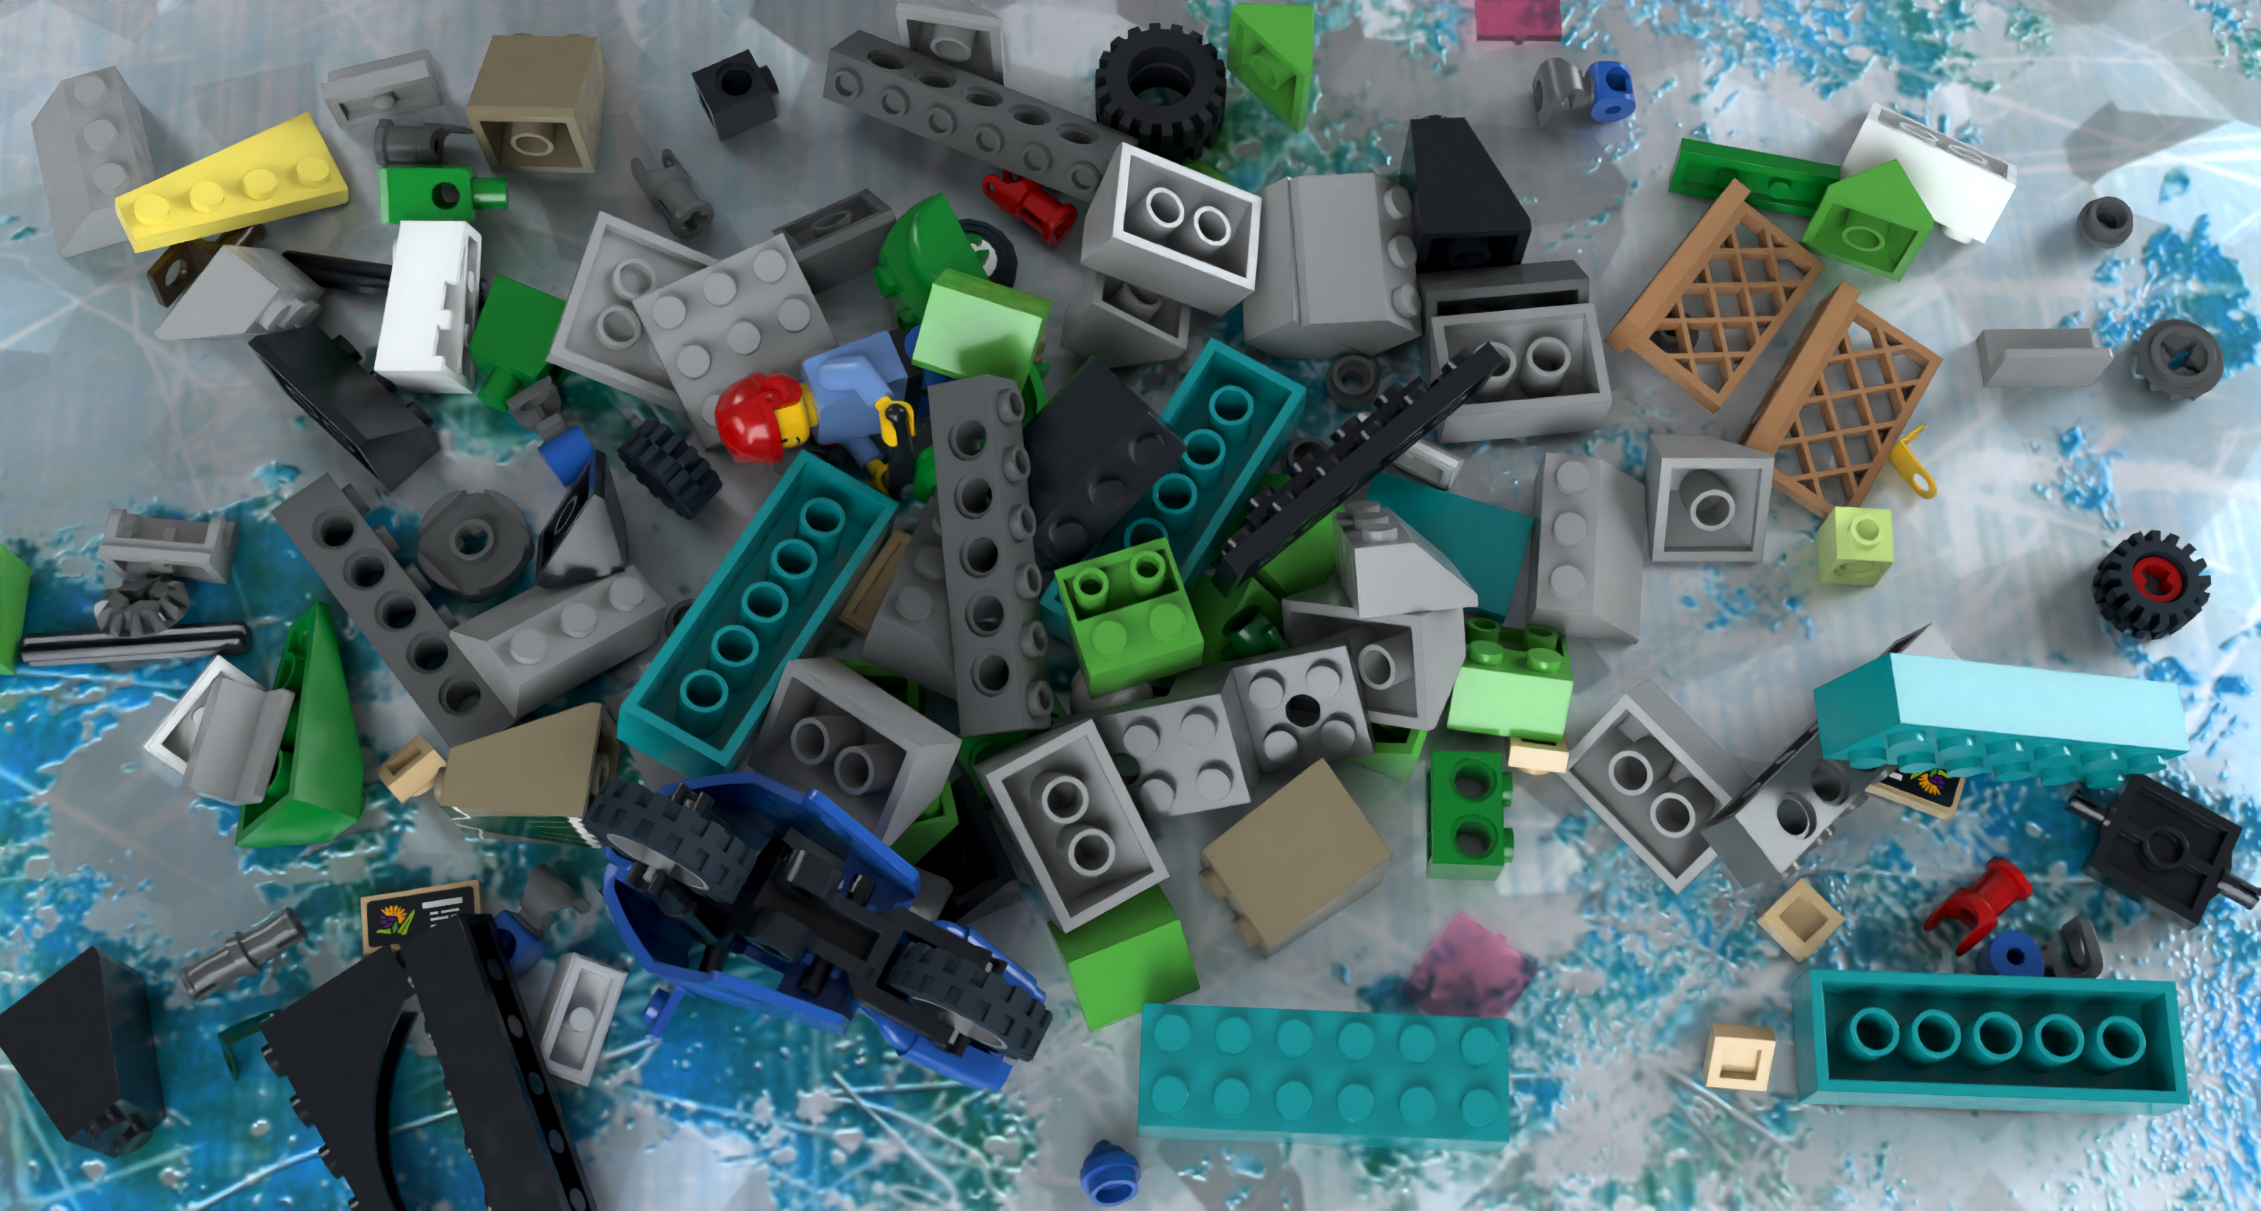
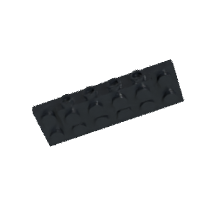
M1487 342L1474 354L1466 347L1441 368L1442 374L1430 386L1418 376L1405 388L1399 381L1388 387L1372 403L1377 410L1363 422L1356 415L1350 418L1330 436V439L1335 443L1321 456H1318L1313 450L1308 452L1287 471L1292 478L1277 491L1270 485L1266 486L1245 504L1244 508L1249 514L1243 520L1239 528L1240 530L1221 546L1223 552L1215 559L1219 566L1211 580L1212 584L1226 599L1480 392L1504 358L1490 342Z

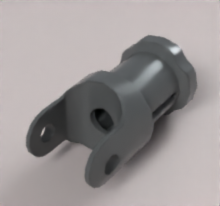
M380 119L374 136L376 161L379 166H386L392 164V162L465 165L443 162L444 141L450 133L470 135L474 134V132L470 128L454 124L425 122L422 127L394 125L391 119Z
M664 149L662 152V161L665 168L656 171L647 170L639 158H633L631 160V171L635 180L650 202L656 207H661L670 220L669 229L674 236H678L680 239L692 238L700 234L711 224L714 218V209L709 203L699 199L691 187L692 178L670 149Z

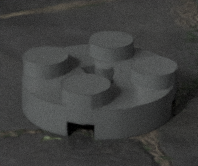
M484 489L486 493L475 492L467 494L466 490L446 495L427 511L420 522L418 530L420 535L419 552L417 551L418 562L428 578L446 594L464 598L471 603L485 602L492 595H496L509 588L523 574L528 566V562L535 553L530 526L523 513L510 498L493 490ZM471 534L475 538H480L487 534L488 538L484 542L486 547L481 552L470 555L464 554L467 547L463 540Z

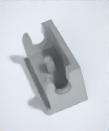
M114 508L109 515L102 545L99 544L97 556L118 576L141 577L143 574H147L149 578H156L160 575H169L172 580L228 584L241 527L236 522L226 521V517L213 516L210 522L139 517L137 514H127L126 509Z

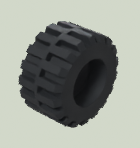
M1149 23V30L1141 31L1138 26L1128 30L1127 39H1123L1120 36L1116 37L1110 43V52L1103 51L1099 59V69H1096L1095 75L1096 122L1140 139L1138 148L1179 165H1183V158L1189 157L1192 161L1202 157L1203 147L1211 149L1215 144L1217 132L1222 131L1224 124L1227 79L1225 78L1226 68L1223 59H1217L1218 50L1212 43L1202 45L1203 35L1194 30L1189 35L1185 34L1181 25L1172 24L1170 29H1161L1160 23ZM1164 87L1181 93L1185 98L1171 105L1159 106L1146 103L1139 99L1137 95L1150 88Z

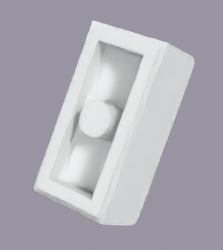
M1361 412L1358 418L1363 422L1374 412ZM1423 437L1391 464L1443 490L1449 491L1464 464L1465 458Z
M215 655L143 742L141 747L184 776L214 679L224 677L263 691L266 689L224 658Z
M575 952L560 956L534 1027V1033L550 1077L588 1087L628 972Z

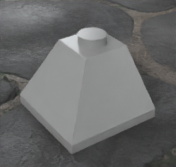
M900 0L897 2L895 14L900 46L1000 85H1005L1006 69L1002 18L969 0Z
M1085 267L1065 311L1060 346L1082 359H1089L1094 355L1108 369L1181 358L1187 351L1191 306Z
M1649 434L1644 485L1646 486L1645 507L1651 561L1763 562L1775 457L1767 452L1704 434Z

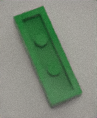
M1682 138L1669 178L1668 192L1715 200L1728 184L1736 178L1751 190L1744 200L1751 207L1812 218L1828 186L1840 181V166Z

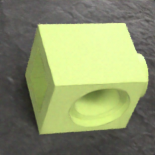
M1835 506L1817 531L1819 583L1875 587L1894 563L1892 510Z

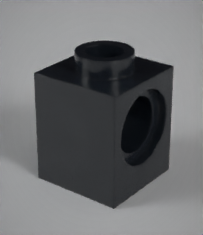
M749 49L691 73L699 102L720 142L777 118L772 98L779 94L775 79L767 65L758 67ZM737 92H746V93H744V94H742V95H737V96H734V95H733V94H735V93H737Z

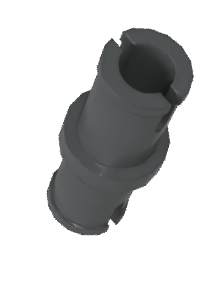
M286 907L277 915L244 934L236 931L225 938L226 945L192 965L180 969L181 980L189 994L194 996L197 1002H202L207 996L241 976L246 975L251 978L263 970V963L297 943L307 940V932L296 913L293 914L292 909Z

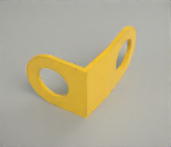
M1923 424L1902 438L1892 449L1888 459L1919 496L1925 499H1932L1937 494L1936 484L1931 475L1916 460L1906 446L1927 428V425ZM1914 474H1919L1926 480L1929 486L1928 491L1918 486Z

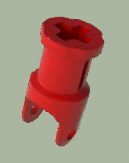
M1005 169L1002 174L1003 180L994 174H989L983 178L982 190L984 194L1015 221L1024 220L1040 232L1043 241L1050 247L1060 243L1073 228L1079 214L1077 208L1071 203L1062 204L1044 190L1045 186L1017 174V181L1012 178V172ZM990 183L994 185V192L990 189Z
M1992 856L1985 864L1986 871L1967 888L1959 887L1951 893L1929 915L1924 924V930L1929 932L1937 927L1945 918H1955L1970 928L1972 931L1956 948L1955 955L1958 957L1965 955L1998 926L1997 918L2016 901L2025 902L2033 894L2032 885L2026 879L2023 872L2003 857Z

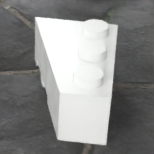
M400 221L398 238H395L393 241V266L374 371L409 393L474 394L475 363L469 354V344L478 323L482 235L466 221Z

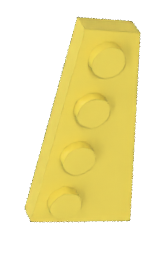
M309 111L115 198L116 214L136 254L348 203L349 189Z

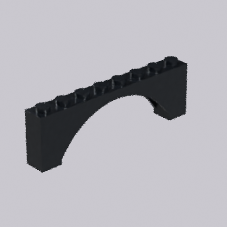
M388 944L258 1025L268 1042L267 1045L261 1048L266 1062L279 1078L286 1075L297 1093L289 1098L292 1108L307 1128L310 1129L315 1125L325 1142V1145L318 1149L322 1161L337 1180L344 1176L355 1196L348 1200L351 1211H408L401 1197L393 1169L390 1144V1115L398 1067L406 1042L419 1013L422 1012V1008L416 991L411 987L406 978L404 957Z

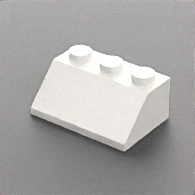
M1873 102L1840 167V178L1845 179L1897 159L1934 220L1943 224L1941 232L1965 244H1970L1972 239L1982 243L1986 242L2017 186L2018 177L2017 166Z

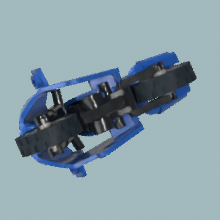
M758 772L725 773L692 778L662 786L655 793L634 782L629 784L620 778H606L581 822L590 834L597 836L596 839L605 845L604 855L607 860L613 863H609L605 869L603 896L617 933L647 972L660 977L672 985L668 992L659 987L657 988L641 1017L642 1021L649 1024L643 1037L652 1042L660 1039L683 996L697 999L699 995L719 1002L839 1035H846L857 1011L876 1022L881 1035L890 1045L896 1048L898 1056L976 1090L987 1088L996 1092L1002 1088L1013 1067L1002 1061L1004 1056L1014 1060L1020 1059L1024 1062L1033 1060L1053 1019L1052 1012L1045 1009L1046 993L1037 986L1036 978L967 924L959 926L946 920L930 922L909 911L911 904L921 889L919 871L827 796L814 788H809L805 795ZM792 827L806 838L844 860L840 870L809 852L791 848L790 845L782 840L789 828ZM766 838H772L759 855L755 857L756 854L753 849L761 845ZM695 940L700 944L706 945L698 971L689 969L688 952ZM729 951L773 975H784L776 991L724 973L723 969Z

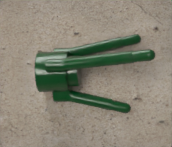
M1258 605L1248 606L1240 610L1226 622L1222 629L1224 637L1229 642L1220 652L1226 661L1293 649Z

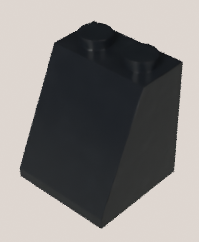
M1430 115L1422 119H1410L1399 172V182L1401 186L1408 189V195L1412 203L1410 216L1413 244L1417 253V260L1415 262L1416 273L1521 264L1532 231L1531 219L1465 117L1447 118L1442 115Z
M92 945L0 1014L1 1049L66 1141L116 1158L119 1155H128L145 1145L153 1135L151 1130L166 1119L146 982L139 971Z

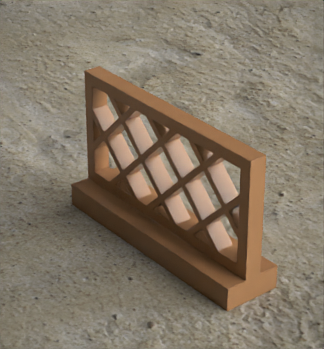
M1736 178L1713 201L1604 339V342L1619 354L1627 347L1632 349L1713 415L1722 407L1826 268L1824 263L1746 203L1744 200L1751 190ZM1739 222L1757 235L1760 248L1739 247L1735 230ZM1725 243L1726 248H1720V246ZM1743 260H1763L1767 282H1747ZM1777 260H1789L1806 274L1801 281H1782ZM1729 261L1733 282L1713 283L1708 262ZM1698 276L1699 283H1692ZM1785 293H1791L1786 299ZM1736 294L1741 316L1721 317L1716 295ZM1750 294H1771L1775 315L1755 316ZM1686 295H1702L1707 317L1686 318L1681 297ZM1671 311L1672 318H1665ZM1758 328H1764L1761 334H1759ZM1688 329H1710L1714 352L1693 353ZM1723 329H1744L1749 350L1728 352ZM1675 330L1680 353L1664 352L1649 340L1650 336L1654 331ZM1731 364H1737L1734 370L1732 369ZM1696 365H1718L1722 386L1717 392L1699 379Z
M1845 281L1839 283L1819 302L1736 443L1770 453L1773 456L1777 450L1795 447L1802 475L1789 477L1774 467L1772 487L1823 521L1826 520L1835 506L1824 500L1819 481L1841 477L1847 498L1843 507L1859 508L1943 360L1942 357L1856 302L1861 292ZM1852 322H1855L1870 333L1874 349L1853 352L1847 332ZM1838 347L1840 354L1833 355ZM1904 354L1922 366L1916 379L1899 382L1891 356ZM1878 359L1885 384L1864 388L1857 362ZM1843 364L1851 390L1829 394L1823 371L1826 367ZM1814 389L1816 396L1809 397ZM1902 391H1908L1905 398ZM1888 394L1895 416L1892 421L1875 424L1867 397ZM1854 400L1862 426L1840 430L1832 403ZM1819 406L1827 432L1805 436L1799 413L1802 408ZM1790 430L1792 438L1784 439ZM1885 432L1880 440L1878 433ZM1865 435L1871 458L1868 463L1851 466L1843 439ZM1830 441L1838 468L1816 472L1808 445ZM1861 474L1856 483L1854 475Z

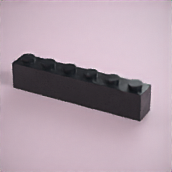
M458 913L400 943L399 945L405 960V975L411 987L416 991L425 1017L424 1028L426 1035L436 1048L445 1074V1090L451 1101L455 1103L465 1131L464 1143L466 1150L475 1161L485 1189L487 1210L599 1211L492 914Z

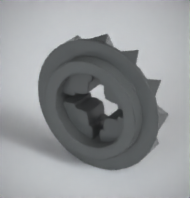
M2180 319L2163 320L2150 326L2140 336L2139 342L2132 353L2138 360L2136 374L2144 375L2150 382V391L2161 390L2169 394L2170 401L2180 397H2189L2192 401L2196 400L2217 385L2224 370L2223 353L2215 338L2197 324ZM2184 350H2187L2189 353L2185 357L2186 361L2183 363V367L2178 368L2176 371L2169 370L2168 363L2170 359L2177 353L2181 354Z
M143 574L139 580L131 582L122 580L119 588L103 591V599L94 604L93 609L96 624L99 630L106 635L117 638H143L158 634L177 623L189 610L191 601L184 582L174 581L169 575H160L150 579L147 574Z

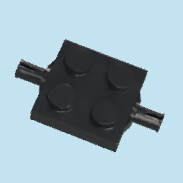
M2133 773L2125 777L2115 800L2108 806L2081 792L2078 788L2069 797L2064 810L2096 826L2094 830V843L2080 872L2189 931L2199 925L2209 901L2219 893L2244 906L2247 910H2252L2260 900V887H2256L2231 873L2232 851L2243 828L2144 774Z

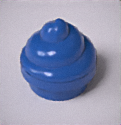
M1102 1139L1094 1145L1092 1152L1085 1158L1080 1170L1079 1179L1082 1190L1089 1194L1093 1204L1111 1207L1123 1204L1137 1194V1183L1141 1178V1171L1134 1155L1125 1152L1122 1147Z

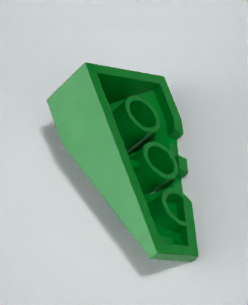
M319 600L289 627L272 690L284 688L295 692V697L263 801L261 803L240 805L235 846L244 849L328 843L349 826L355 825L365 809L366 795L362 792L364 765L329 604Z

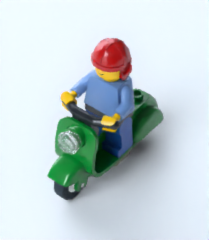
M941 192L912 206L898 218L885 237L879 252L878 266L873 268V279L880 296L883 299L889 297L896 310L895 320L898 329L885 330L806 359L801 364L799 384L797 380L778 371L766 374L756 371L749 373L748 376L730 385L720 395L714 412L717 432L727 450L735 457L750 464L766 463L774 465L781 463L783 450L804 444L810 436L811 430L817 444L837 443L844 447L861 471H869L871 474L868 486L887 497L897 490L901 492L907 485L912 484L915 499L923 503H927L930 496L938 499L931 424L924 428L921 436H916L915 422L916 417H930L927 386L958 379L911 365L933 282L946 268L1013 288L1018 260L1011 241L1001 230L987 222L973 219L958 220L946 197ZM1044 332L1021 393L1025 406L1024 417L1021 421L1022 429L1047 404V396L1042 381L1047 377L1050 366L1047 361L1042 362L1046 346ZM881 434L884 443L890 446L888 464H883L884 454L871 435ZM986 438L980 439L981 450L985 446Z

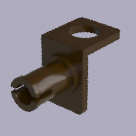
M261 223L224 232L215 242L198 238L171 245L147 272V278L158 303L168 308L198 273L205 269L223 245L255 247L267 235L265 226ZM179 260V273L176 279L166 286L167 272L171 265Z

